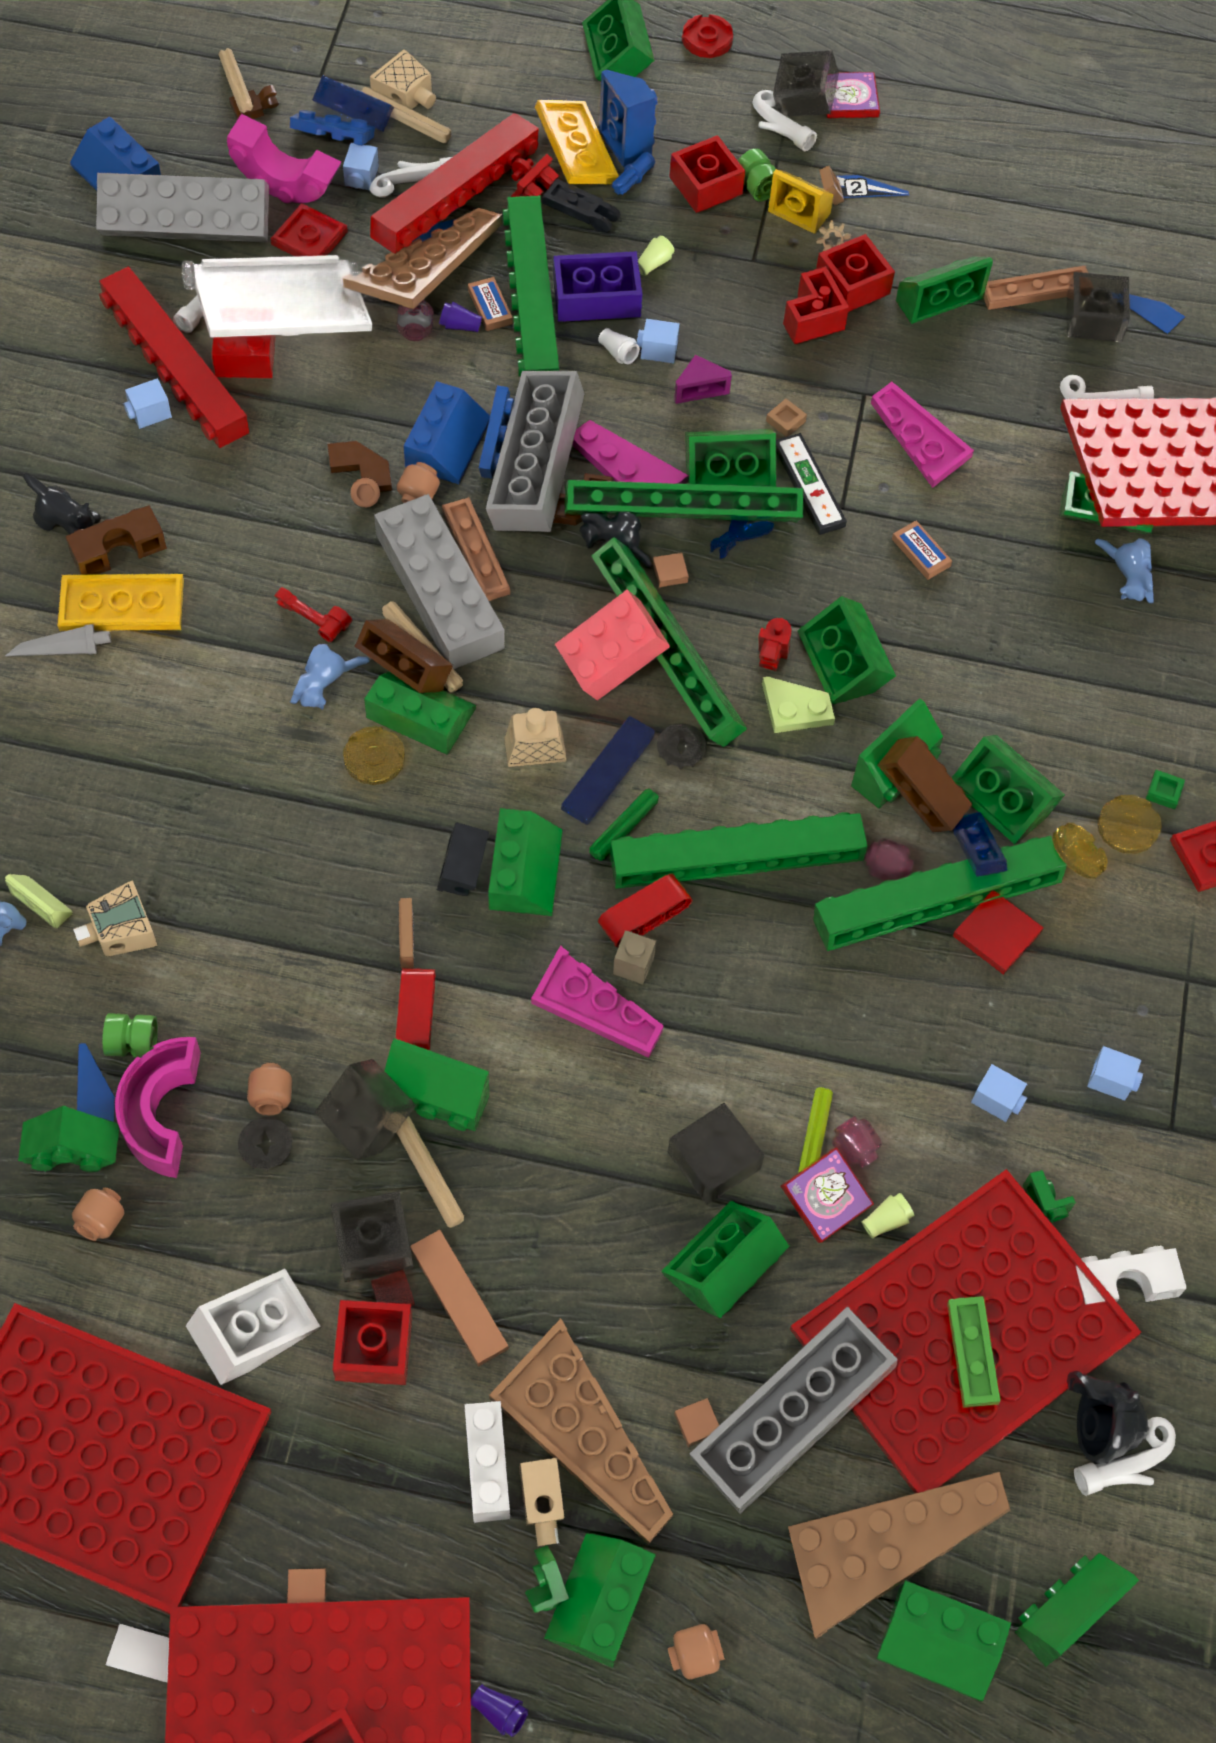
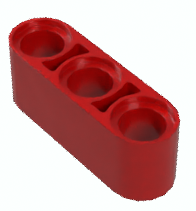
M668 874L606 910L598 919V923L616 948H619L625 930L643 936L684 911L691 904L692 898L675 875Z
M402 968L395 1038L429 1051L435 994V969Z

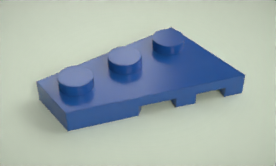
M299 110V113L290 117L291 129L316 135H325L327 131L331 132L332 139L342 141L354 138V144L361 146L374 138L375 126L367 125L365 120L351 119V122L341 121L340 116L330 114L325 115V118L317 117L315 112L309 110Z
M497 385L479 464L481 477L493 479L511 415L514 399L510 397L508 387Z

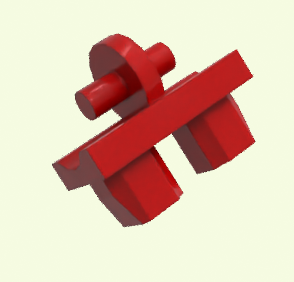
M548 154L533 168L534 162L531 159L525 161L524 159L517 158L512 163L514 173L511 177L514 181L519 179L520 181L517 183V190L511 197L540 196L541 198L544 191L536 183L539 181L545 188L549 189L553 182L558 179L559 175L550 167L553 159Z
M774 618L768 622L766 629L761 628L758 636L759 658L761 659L760 667L777 671L780 659H788L792 628L787 620Z

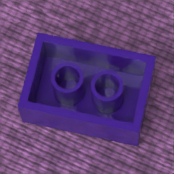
M637 251L553 256V282L558 322L641 317L643 294Z

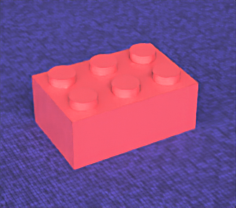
M628 589L555 643V646L583 691L597 701L670 647L643 603Z

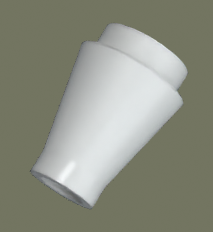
M609 328L604 329L599 335V343L610 352L618 363L628 365L637 358L640 348L635 339L614 332Z

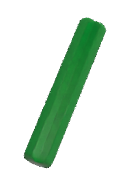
M645 789L590 846L589 853L598 861L603 860L610 853L611 841L625 837L658 803L659 796L651 789Z

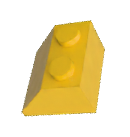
M776 169L773 172L768 212L815 234L831 214L834 194L800 177Z

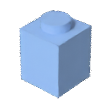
M350 144L343 164L345 186L370 190V185L375 179L379 167L377 147Z
M646 319L644 330L639 329L637 345L642 347L641 359L674 364L680 323Z
M158 378L125 389L128 401L123 403L129 419H135L139 429L172 418L168 398Z
M1103 1046L1095 1060L1087 1087L1125 1101L1131 1090L1137 1092L1141 1083L1143 1073L1138 1072L1141 1060Z
M991 1064L971 1103L1006 1122L1012 1112L1018 1115L1027 1097L1023 1096L1022 1093L1027 1083Z

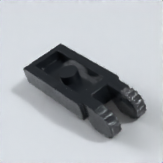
M559 179L553 182L542 197L543 204L589 225L591 223L596 230L608 233L611 230V221L616 222L621 215L617 207L604 202L602 198Z

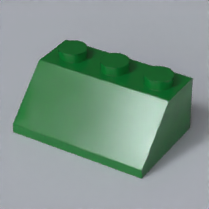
M607 0L582 22L595 77L599 81H601V73L604 70L636 77L655 61L641 7L636 1Z
M972 256L954 261L952 264L940 268L931 269L914 277H908L899 282L896 302L909 322L913 324L984 298L993 260L991 257Z
M773 430L685 432L687 475H689L688 484L776 487V433Z
M1070 471L1061 499L1059 516L1100 525L1099 516L1091 499L1084 474ZM1153 525L1114 526L1113 528L1148 534L1152 532Z
M841 596L797 630L825 692L829 693L831 704L835 705L872 694L896 677L862 603Z
M390 671L379 675L364 698L367 719L448 755L476 710L475 704L444 690L440 692L419 693Z
M921 698L909 707L858 757L851 787L878 809L887 801L892 803L900 795L898 789L878 766L898 739L918 736L928 745V750L936 760L942 752L940 745L943 735L926 703Z
M998 735L984 736L951 777L964 790L965 796L972 803L971 806L1014 845L1044 821L1065 796L1062 791Z
M500 808L488 891L489 910L552 916L563 829L532 811Z
M393 1039L380 1085L382 1099H385V1102L390 1106L398 1109L407 1107L416 1110V1113L423 1118L429 1120L438 1118L447 1121L448 1125L454 1129L476 1131L490 1097L489 1071L407 1042Z
M730 1201L661 1272L697 1307L721 1318L732 1309L734 1303L749 1288L755 1285L760 1276L779 1260L789 1245L771 1217Z
M586 1533L565 1585L569 1599L560 1602L556 1607L544 1639L613 1668L656 1554L620 1539Z
M1098 1553L1091 1560L1084 1555L1069 1569L1074 1576L1066 1584L1059 1579L1044 1593L1049 1599L1040 1608L1033 1603L1018 1617L1022 1625L1015 1633L1046 1667L1060 1657L1140 1580L1134 1574L1101 1553Z
M905 1580L898 1590L876 1659L982 1702L1000 1662L1011 1622Z

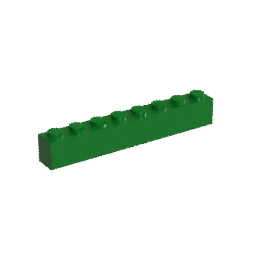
M540 196L507 197V209H502L503 226L509 227V230H504L505 247H511V251H507V267L513 268V272H509L510 289H515V293L511 294L512 311H517V315H513L514 333L519 332L520 337H515L516 355L522 354V359L518 360V376L521 377L522 371H559Z
M568 480L565 484V515L598 513L605 514L606 516H615L619 512H632L638 517L797 522L803 518V488Z
M613 537L592 554L591 557L617 597L628 589L643 603L670 645L668 649L657 656V659L708 738L725 747L747 730V727L631 550Z
M841 812L829 817L808 816L802 820L793 821L779 819L766 824L751 822L739 827L727 828L725 826H716L710 830L703 831L688 829L676 834L654 833L648 837L640 838L625 836L611 841L610 860L615 889L650 885L668 874H674L678 881L681 882L864 861L868 846L861 814Z
M1051 835L1043 838L1035 837L1027 840L1025 843L1012 847L1003 846L991 853L984 855L976 854L967 860L956 863H945L936 869L925 872L917 871L905 878L886 880L874 887L867 889L858 888L849 894L836 898L827 897L815 903L813 921L826 950L830 951L970 910L986 901L1000 897L1007 899L1062 883L1067 864ZM992 890L1000 894L999 896L984 900Z

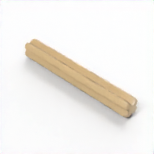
M229 48L225 51L221 50L218 55L239 111L243 113L246 110L251 111L253 108L251 98L234 54Z
M364 87L360 91L359 100L362 103L443 144L447 143L451 138V130L448 127L368 87Z
M390 601L383 606L382 613L386 619H389L442 656L396 602ZM453 668L444 685L452 693L463 686L462 678Z
M404 1108L393 1111L389 1115L390 1122L445 1223L450 1228L459 1225L464 1221V1215L407 1111Z

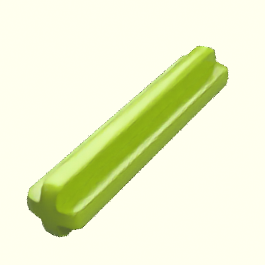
M818 1087L815 1090L798 1173L820 1158L833 1092L830 1089Z

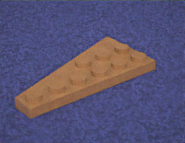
M477 208L454 220V226L446 230L438 228L432 231L431 237L422 242L419 238L396 254L391 252L385 255L386 261L375 266L370 263L362 267L363 272L354 277L351 274L342 277L343 287L414 309L503 224L502 214Z
M560 1318L492 1391L489 1399L492 1402L501 1401V1410L553 1458H557V1461L649 1545L670 1521L673 1513L652 1476L647 1472L636 1448L627 1437L620 1420L596 1378L591 1374L577 1345L575 1346L565 1324Z
M1000 1472L788 1526L814 1637L816 1639L828 1632L827 1630L842 1620L848 1619L874 1599H878L925 1568L924 1566L952 1550L954 1546L972 1534L975 1535L1011 1511Z

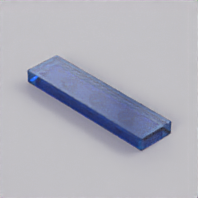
M629 716L561 804V810L588 825L654 738L655 730Z

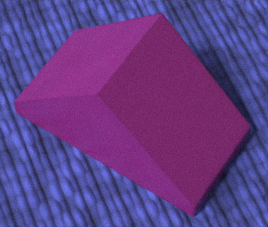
M695 354L676 380L675 404L730 394L731 371Z

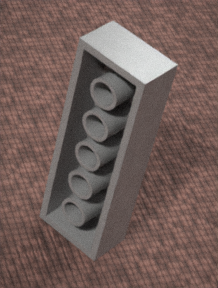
M97 173L96 230L103 236L268 242L269 185L264 179Z
M522 371L486 505L487 514L495 531H551L585 395L577 371Z
M429 494L374 514L378 540L440 654L453 664L452 668L456 669L505 649L504 628Z
M846 1307L690 1452L691 1460L738 1513L741 1514L896 1368L898 1359Z

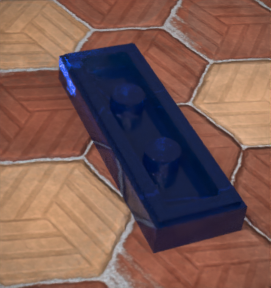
M322 75L312 99L315 103L352 119L365 120L367 125L375 126V129L384 132L394 109L387 102Z
M981 812L964 815L953 829V832L976 877L1008 871L1007 860Z

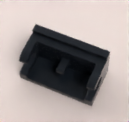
M458 822L455 823L449 838L437 891L468 896L470 890H475L489 831Z

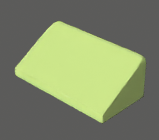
M8 874L5 877L10 893L52 927L58 928L72 915L71 909L32 878L26 875Z

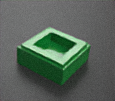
M1155 770L1145 800L1175 810L1185 779Z

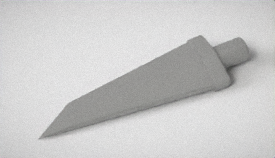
M89 624L84 627L22 642L5 656L97 654L96 645L111 643V635L109 631L95 633L93 624Z

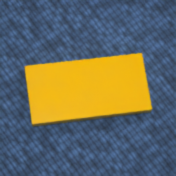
M537 100L535 109L568 184H612L619 175L586 102Z
M183 574L62 575L58 629L59 631H68L93 624L94 631L181 630Z

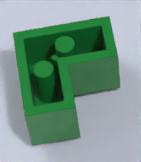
M66 1106L58 1107L23 1122L18 1161L30 1164L31 1168L37 1171H50L52 1167L62 1163H73L79 1165L83 1171L98 1172L101 1168L111 1165L116 1161L119 1125L118 1123Z

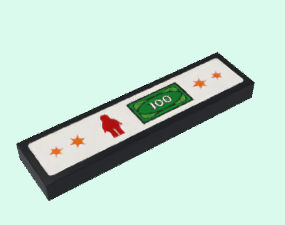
M798 433L776 440V453L794 488H803V505L818 534L821 535L846 527L847 520L802 434Z

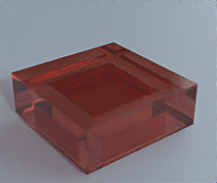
M404 1270L371 1280L377 1302L415 1305Z

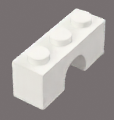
M1154 1246L1145 1249L1142 1254L1131 1255L1130 1251H1121L1112 1254L1109 1259L1098 1260L1097 1256L1081 1258L1116 1302L1120 1299L1116 1282L1121 1278H1129L1136 1281L1143 1290L1146 1302L1179 1297L1186 1289L1176 1248L1164 1250L1163 1246ZM1076 1266L1085 1305L1105 1302Z
M501 1401L465 1404L474 1523L510 1519Z

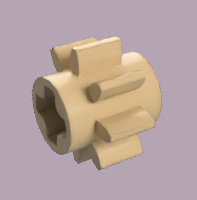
M831 220L827 230L824 227H820L819 231L824 237L817 239L816 242L817 244L823 243V251L844 243V240L851 237L849 233L844 234V223L838 227L834 226V222ZM831 232H835L836 237H841L836 245H833L832 240H827Z

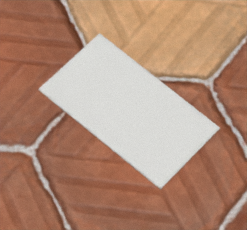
M119 1624L105 1665L167 1683L169 1638Z

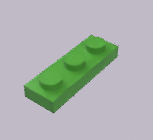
M984 1297L949 1299L947 1307L963 1408L997 1405L1000 1403Z

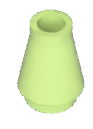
M659 236L651 240L638 259L640 274L646 276L652 270L672 259V254L675 250L667 238Z
M898 1193L894 1197L889 1195L861 1222L869 1236L873 1239L880 1234L909 1224V1219L915 1215L903 1195Z

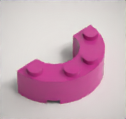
M243 114L240 115L227 136L229 155L239 170L248 179H264L269 185V194L277 197L284 203H308L319 199L325 193L341 165V161L318 150L308 159H297L288 156L272 143L267 134L266 125Z
M180 1037L160 1042L154 1045V1049L144 1054L141 1058L137 1057L124 1072L115 1098L117 1122L132 1154L150 1170L173 1178H177L183 1145L177 1131L167 1129L156 1121V1109L160 1100L171 1089L184 1084H195L201 1055L196 1037Z

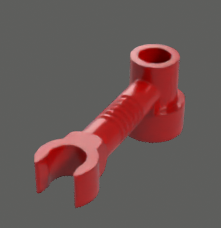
M283 587L274 595L278 599L276 603L279 606L294 611L319 626L318 634L330 643L341 631H345L353 621L351 616L338 606H333L327 615H322L299 601L295 595Z

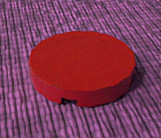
M709 14V17L697 15L689 19L683 26L682 42L685 48L696 56L703 58L720 57L732 47L733 28L728 21L717 15Z

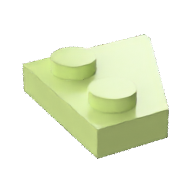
M763 677L762 686L774 733L834 725L835 716L829 693L771 677Z

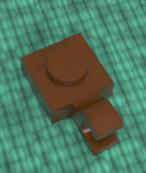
M273 85L265 86L258 95H256L254 90L248 91L253 108L251 111L246 110L245 113L239 111L234 96L229 97L230 106L237 120L241 114L251 119L264 116V109L275 108L279 105L275 96L277 92Z

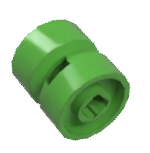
M749 150L737 160L745 170L744 185L747 186V190L756 201L770 199L773 172L776 168L762 150Z
M108 1013L106 1015L103 1028V1052L105 1056L125 1057L128 1052H131L133 1057L141 1058L144 1054L154 1049L153 1046L157 1044L158 1039L156 1016L136 1015L133 1019H130L128 1014Z

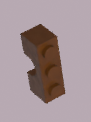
M150 505L133 509L129 513L113 519H106L99 524L77 530L65 536L70 554L80 575H95L111 570L107 555L110 550L117 546L124 545L133 548L139 559L167 549L163 531Z

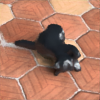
M29 473L23 474L27 485L37 494L33 519L43 530L51 531L56 525H59L70 535L77 530L86 529L100 522V514L92 511L89 508V503L80 505L70 497L65 489L59 486L46 487Z
M619 512L610 519L605 514H581L584 524L580 527L579 531L588 549L592 548L593 544L598 541H610L615 537L626 545L633 555L642 561L648 568L653 566L649 555L639 548L641 523L637 515L632 512Z

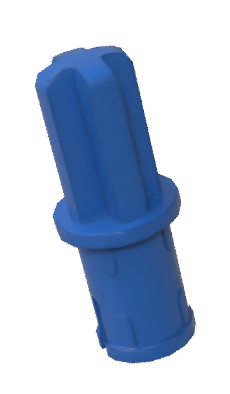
M643 152L632 164H627L624 172L612 183L614 192L617 195H623L635 183H640L643 175L654 167V157L648 152Z

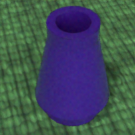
M445 302L439 324L444 325L445 329L478 333L482 316L469 311L455 302H452V304Z
M483 1684L478 1687L471 1699V1705L501 1735L507 1733L514 1737L522 1728L528 1716L529 1710L523 1707V1701L489 1689Z

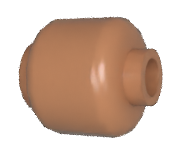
M417 462L416 465H408L397 484V491L402 496L401 501L406 503L427 494L433 499L440 485V481L436 476L437 471L422 462Z
M266 1063L250 1073L247 1100L256 1112L268 1116L276 1115L289 1106L292 1096V1077L289 1072L278 1064Z
M106 1187L102 1190H88L72 1212V1218L75 1222L73 1225L74 1229L80 1235L92 1241H96L98 1238H108L124 1216L123 1206L119 1202L121 1197L115 1191Z
M705 1624L677 1631L673 1637L674 1646L668 1648L673 1670L681 1669L683 1676L689 1680L717 1672L720 1667V1661L725 1660L717 1630L711 1631Z

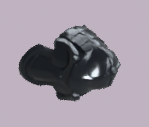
M1073 1371L1068 1374L1067 1384L1069 1390L1082 1394L1077 1411V1436L1079 1447L1086 1459L1095 1464H1108L1115 1458L1124 1456L1125 1453L1137 1448L1144 1441L1149 1431L1147 1414L1140 1402L1138 1391H1133L1130 1385L1125 1382L1116 1384L1115 1380H1100L1082 1374L1079 1371Z

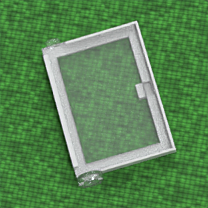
M338 255L202 259V264H193L192 260L183 261L182 263L185 290L196 289L210 337L294 336L308 333L372 331V322L361 293L343 287L342 277L348 274L353 275V277L358 275L356 261L349 263L348 260H339Z

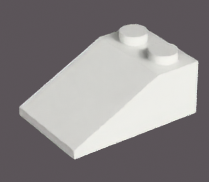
M286 1269L199 1306L186 1325L220 1385L252 1371L321 1327Z

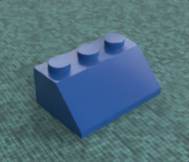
M604 70L601 73L599 132L624 168L627 164H632L643 152H648L652 155V147L655 143L653 133L654 125L656 124L655 105L658 102L655 91L650 89L641 78Z
M110 116L87 129L70 161L71 166L96 191L97 173L161 175L159 163Z
M436 381L404 444L405 467L422 462L437 471L436 476L438 478L459 484L489 424L490 415L463 389Z

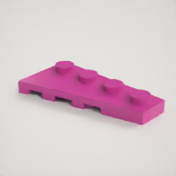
M890 382L872 396L871 405L932 488L972 458L974 452L972 448L893 382Z
M591 420L575 431L572 446L602 474L613 477L614 482L688 483L689 475Z
M561 945L531 998V1004L648 1058L663 1032L664 1026L633 1001H628L617 993L615 987L608 982L604 983L592 973L588 966L572 958L569 952Z

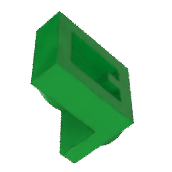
M1043 1170L1030 1173L1023 1183L1025 1192L1050 1222H1057L1068 1217L1070 1210L1076 1203L1073 1196L1055 1201L1056 1193L1054 1186L1049 1179H1046Z
M548 1545L534 1550L538 1564L532 1567L539 1585L525 1592L535 1613L552 1610L560 1602L569 1599L557 1562Z

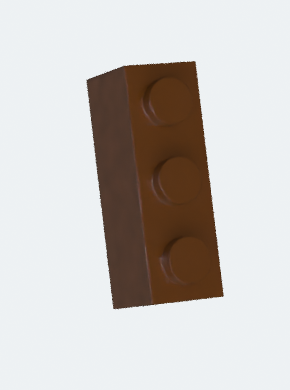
M389 619L366 620L355 644L357 649L419 693L442 691L453 667L452 663Z
M918 736L898 739L878 766L932 832L952 831L971 807L972 803L965 796L964 790L949 776L945 766L938 762L928 750V745Z

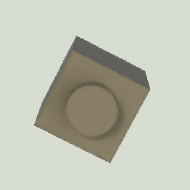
M625 930L614 957L613 974L643 985L654 959L656 941Z

